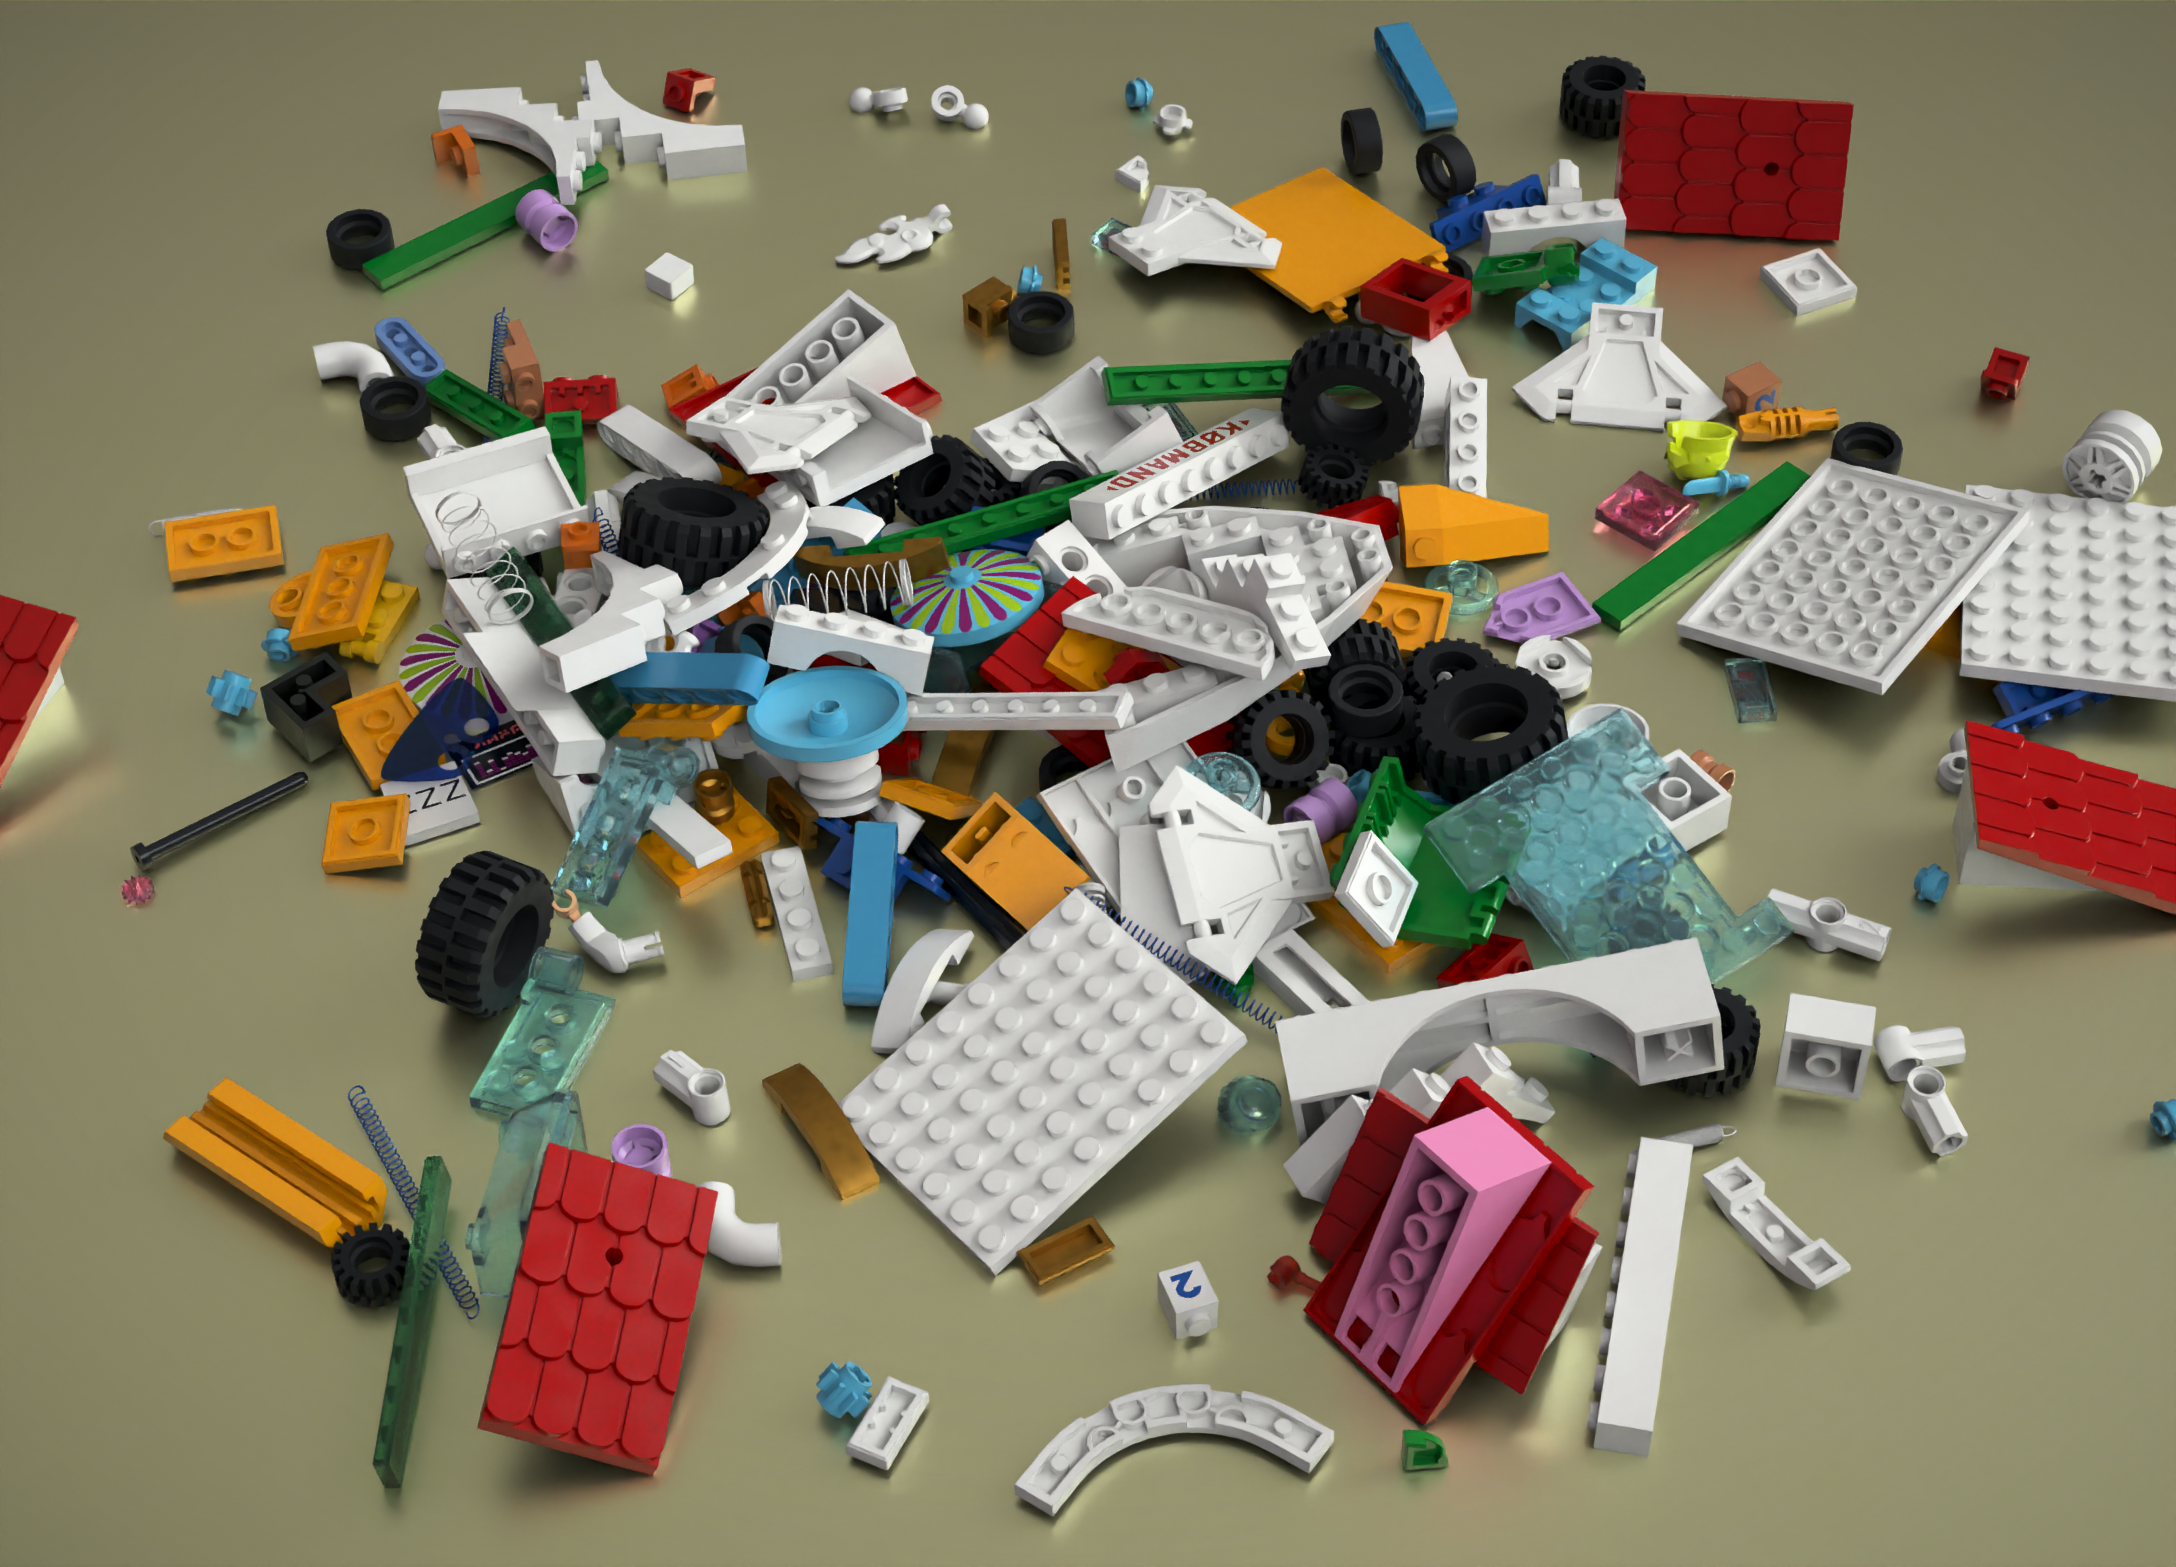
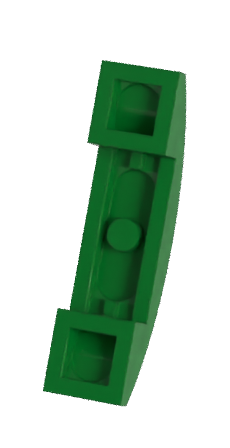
M581 410L545 413V426L550 434L552 452L580 506L586 505V473Z

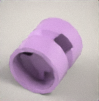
M535 189L521 198L516 207V221L548 251H559L567 247L577 234V219L552 194L544 189Z
M1327 778L1312 788L1306 796L1300 797L1289 804L1284 810L1283 818L1285 823L1314 820L1320 844L1323 845L1335 833L1342 832L1356 822L1358 803L1353 793L1345 784L1335 778Z
M636 1124L622 1129L615 1135L611 1143L613 1163H622L653 1172L654 1175L660 1174L672 1178L667 1139L661 1130L652 1125Z

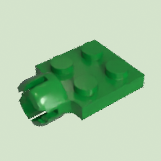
M1564 243L1548 246L1545 250L1482 257L1472 277L1474 292L1484 291L1485 294L1489 295L1505 291V288L1518 287L1521 291H1528L1538 288L1539 284H1543L1546 280L1550 286L1555 287L1573 285L1578 282L1580 275V266L1574 262V253H1578L1574 244Z

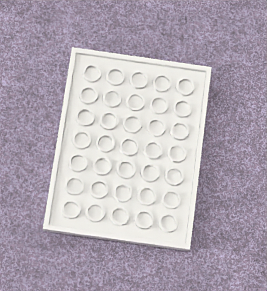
M1827 458L1677 622V633L1679 636L1883 695L2029 523V510L1861 466H1852Z
M1966 485L1965 494L2029 510V523L1961 602L1959 676L2176 702V507L2149 506L2139 502L2121 505L2119 502L2106 501L2102 498L2088 499L2071 497L2061 493L2044 494L2030 492L2025 489L2009 490L1993 488L1989 485Z
M1076 888L837 1104L852 1125L866 1152L996 1276L1018 1256L1017 1251L1031 1244L1248 1041L1240 1029Z

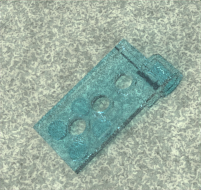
M657 743L651 746L647 752L616 746L551 885L553 893L559 897L569 899L564 891L568 889L575 894L578 902L607 909L618 891V884L628 863L635 854V847L657 800L664 805L670 806L677 788L688 787L696 780L700 770L697 754L690 748L665 743Z
M540 946L536 950L530 964L529 978L520 992L522 1005L469 1096L471 1107L549 1128L617 1004L615 998L578 989L584 973L583 956L547 946ZM559 1015L571 1017L564 1023H554L551 1021ZM543 1045L554 1047L553 1050L546 1051L543 1054L534 1052L536 1048ZM525 1076H532L537 1078L535 1081L529 1082L526 1085H520L516 1083L520 1078Z

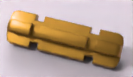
M753 859L750 862L744 861L740 865L749 909L752 914L753 925L757 928L770 927L775 921L774 911L770 903L765 876H763L762 864L757 859Z

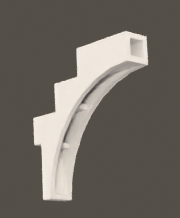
M598 60L585 61L587 74L580 75L583 101L577 102L578 115L572 116V120L593 119L595 132L601 133L602 146L616 145L617 152L623 151L625 164L658 161L659 167H666L668 180L748 172L742 124L719 126L688 124L645 112L624 100L611 88L602 74Z
M521 87L442 91L438 112L442 131L462 125L470 138L498 141L516 146L533 154L547 164L556 175L561 205H575L577 191H582L583 188L581 172H585L586 166H595L597 152H602V136L600 132H595L593 119L565 120L564 116H559L557 103L529 104L528 100H523Z
M604 550L590 555L596 588L609 598L601 609L586 622L568 633L539 646L545 683L568 693L647 661L646 643L666 634L663 621L665 619L664 607H666L671 599L683 593V584L678 573L658 564L643 569Z
M1262 553L1241 557L1233 554L1201 559L1195 575L1205 584L1208 600L1248 611L1264 621L1268 626V632L1274 644L1281 652L1291 671L1326 666L1328 664L1331 654L1301 595L1305 582L1291 553L1264 556Z
M1473 1042L1440 1076L1436 1073L1429 1075L1412 1068L1389 1091L1428 1119H1431L1456 1080L1468 1076L1481 1087L1482 1091H1486L1509 1111L1513 1118L1545 1124L1556 1113L1547 1100L1549 1096L1547 1089L1538 1080L1532 1077L1529 1079L1523 1078L1509 1069L1511 1066L1510 1060L1498 1048L1492 1047L1489 1049ZM1351 1094L1283 1164L1302 1197L1327 1203L1373 1099L1369 1101Z

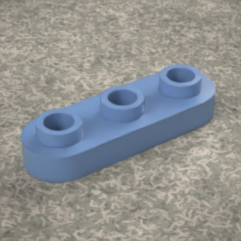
M390 317L381 320L375 326L374 331L377 345L407 377L417 380L425 386L446 369L443 358L405 319Z

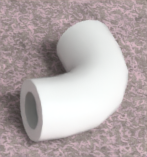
M340 341L313 346L321 381L344 376L357 378L359 389L362 393L370 384L383 378L393 377L392 369L383 354L367 344Z
M705 1182L696 1186L718 1191L707 1247L714 1256L733 1265L751 1267L781 1266V1240L778 1222L753 1224L740 1220L735 1212V1191L728 1184Z

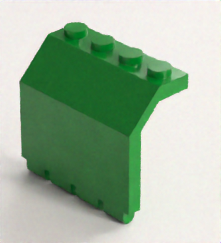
M1383 756L1377 772L1374 771L1371 774L1369 791L1365 801H1361L1357 807L1354 827L1351 832H1347L1345 835L1343 853L1338 863H1334L1331 868V887H1334L1336 892L1359 834L1371 830L1419 882L1396 939L1471 950L1473 944H1487L1496 922L1495 916L1499 914L1507 894V885L1511 883L1519 863V854H1522L1531 832L1530 826L1518 822L1517 815L1432 804L1405 785L1399 758ZM1338 900L1339 905L1346 909Z

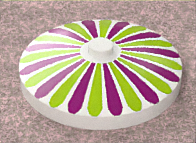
M446 619L424 630L407 647L400 662V683L424 720L440 727L464 731L495 728L514 720ZM520 619L524 627L530 631L538 646L545 644V641L540 640L539 629L531 623Z

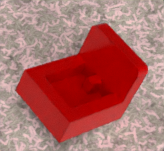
M1995 347L1987 369L1982 372L1980 390L1985 391L1987 395L1995 399L2009 398L2015 400L2027 371L2030 357Z
M1127 648L1113 658L1114 664L1103 675L1111 686L1117 683L1124 684L1143 679L1154 673L1170 672L1158 652H1152L1147 649Z

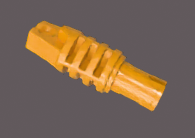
M1800 406L1792 407V409L1787 407L1782 410L1777 408L1772 411L1767 409L1738 416L1736 429L1741 441L1771 442L1783 439H1801L1811 432L1837 430L1839 417L1836 414L1835 407L1811 411L1805 410Z

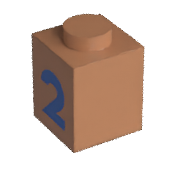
M1759 361L1725 376L1722 401L1728 405L1727 410L1737 418L1740 415L1767 409L1772 411L1777 409L1779 405L1782 380Z

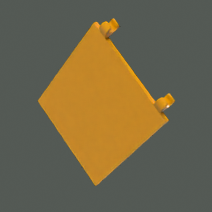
M1320 167L1229 207L1267 232L1265 238H1276L1282 242V248L1275 269L1245 268L1311 314L1324 309L1334 323H1339L1348 318V315L1341 309L1347 306L1345 298L1360 292L1361 285L1401 258L1420 264L1425 263L1426 266L1446 273L1449 272V269L1442 263L1448 260L1446 246L1324 167Z

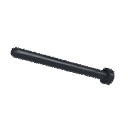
M297 772L150 845L144 846L140 842L130 847L132 857L139 869L145 872L153 868V860L306 786L309 782L308 776L305 772Z

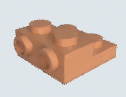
M520 319L507 322L508 337L503 338L504 347L502 348L504 363L498 364L502 382L508 386V390L503 391L504 402L531 418L532 421L545 418L544 393L539 361Z

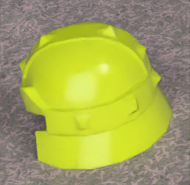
M1677 420L1668 422V437L1673 438V442L1667 443L1664 459L1668 461L1667 467L1677 475L1679 480L1691 481L1715 477L1718 470L1725 468L1730 458L1731 446L1738 433L1727 425L1709 421Z

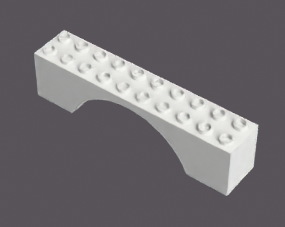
M1697 937L1686 940H1674L1669 943L1640 949H1630L1625 952L1600 957H1589L1584 960L1555 966L1549 965L1540 969L1515 974H1504L1499 977L1474 982H1463L1458 985L1429 991L1423 990L1414 994L1389 999H1378L1359 1005L1337 1007L1328 1011L1303 1016L1297 1015L1275 1021L1300 1147L1351 1094L1370 1101L1374 1098L1380 1087L1389 1092L1412 1068L1430 1075L1441 1066L1458 1058L1472 1042L1484 1047L1517 1042H1544L1578 1048L1613 1063L1626 1072L1639 1086L1724 1070L1721 1016Z

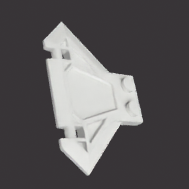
M1155 185L1140 226L1126 228L1121 233L1109 236V249L1145 275L1151 276L1185 263L1275 269L1282 248V242L1276 238H1265L1267 232L1217 199L1205 198L1207 193L1200 188Z
M1592 302L1589 335L1512 387V391L1543 421L1555 422L1556 413L1571 414L1570 423L1664 431V422L1668 423L1677 420L1710 421L1728 407L1724 401L1661 342L1663 308ZM1558 397H1569V398H1572V400L1557 399V398H1558ZM1666 406L1680 407V409L1666 408Z
M856 396L774 406L722 397L686 420L687 435L701 437L705 442L723 441L747 474L798 469L804 464V460L812 459L857 428L858 423L870 419L871 413Z
M1178 765L1175 766L1148 804L1151 818H1164L1166 828L1156 830L1155 835L1180 927L1193 928L1196 936L1194 939L1185 941L1188 956L1236 986L1291 904L1328 900L1334 894V889L1330 885V875L1314 820L1269 825ZM1187 816L1189 824L1182 825L1180 817ZM1217 925L1219 934L1212 935L1210 926Z

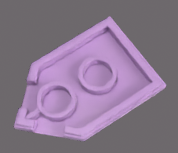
M1562 571L1497 594L1490 617L1483 628V634L1519 643H1525L1534 637L1551 635L1550 640L1598 624L1601 622V617Z

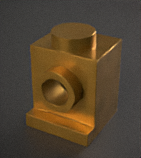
M993 276L962 295L964 323L986 338L992 336V329L1008 320V309L1011 303L1018 298L1015 290Z

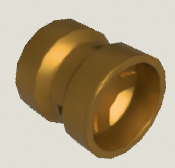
M707 769L695 776L692 784L696 799V812L712 825H719L729 821L735 813L734 797L732 796L733 785L730 775L720 769Z

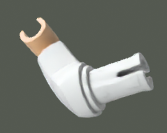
M564 890L567 897L572 901L569 907L560 908L555 901L552 902L554 910L560 918L572 921L568 929L584 951L611 973H626V970L630 969V964L665 956L662 944L645 948V946L661 942L658 930L654 931V933L622 941L621 937L617 938L616 934L608 932L589 911L582 915L578 911L579 903L571 890Z

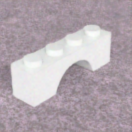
M1619 198L1484 211L1481 245L1485 257L1529 252L1540 242L1555 237L1575 239L1581 242L1586 249L1602 237L1624 248L1627 219Z
M780 604L774 620L767 662L773 665L806 671L811 663L823 654L833 651H848L867 659L878 672L884 673L896 680L906 693L922 696L934 637L925 635V633L916 629L899 630L887 627L878 621L861 622L848 619L840 613L831 612L824 614L809 611L805 606L798 604L788 606Z

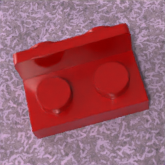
M593 375L588 379L582 380L558 377L552 381L543 382L545 413L581 410L582 425L597 424V422L618 410L617 398L619 396L616 378H609L605 375Z
M1491 933L1487 944H1473L1471 950L1465 951L1436 978L1439 988H1444L1463 982H1474L1499 977L1504 974L1534 970L1524 940Z

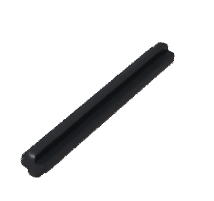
M919 830L907 851L926 870L943 879L945 882L942 886L1008 950L1025 933Z

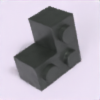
M327 652L318 655L260 688L268 722L309 762L343 744L337 714L331 706L353 697L347 671Z

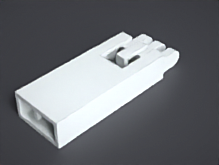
M1292 928L1264 943L1252 961L1253 972L1298 1015L1303 1016L1332 1010L1338 1006L1348 1007L1370 1002ZM1331 1001L1335 1002L1331 1006L1328 1005Z

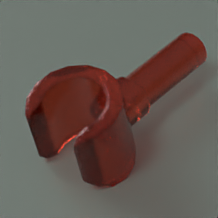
M1289 1255L1282 1256L1270 1266L1271 1272L1267 1276L1269 1282L1278 1289H1284L1291 1281L1313 1291H1316L1321 1282L1302 1272L1297 1261Z

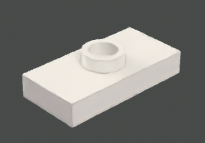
M888 1376L846 1444L847 1455L888 1471L927 1406L929 1392Z

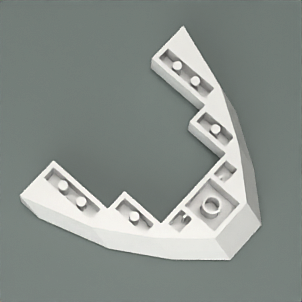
M1226 506L1169 509L1110 540L1084 537L1127 587L1142 586L1152 573L1168 566H1174L1177 569L1184 568L1196 574L1201 559L1233 554L1241 557L1262 553L1264 556L1291 553L1305 582L1301 595L1327 647L1364 615L1393 569L1379 525L1302 511ZM1274 644V665L1263 681L1249 679L1231 672L1192 663L1181 669L1166 673H1154L1143 679L1124 684H1113L1106 689L1096 691H1127L1131 693L1134 701L1121 730H1104L1116 774L1228 721L1300 670L1291 671L1281 652Z

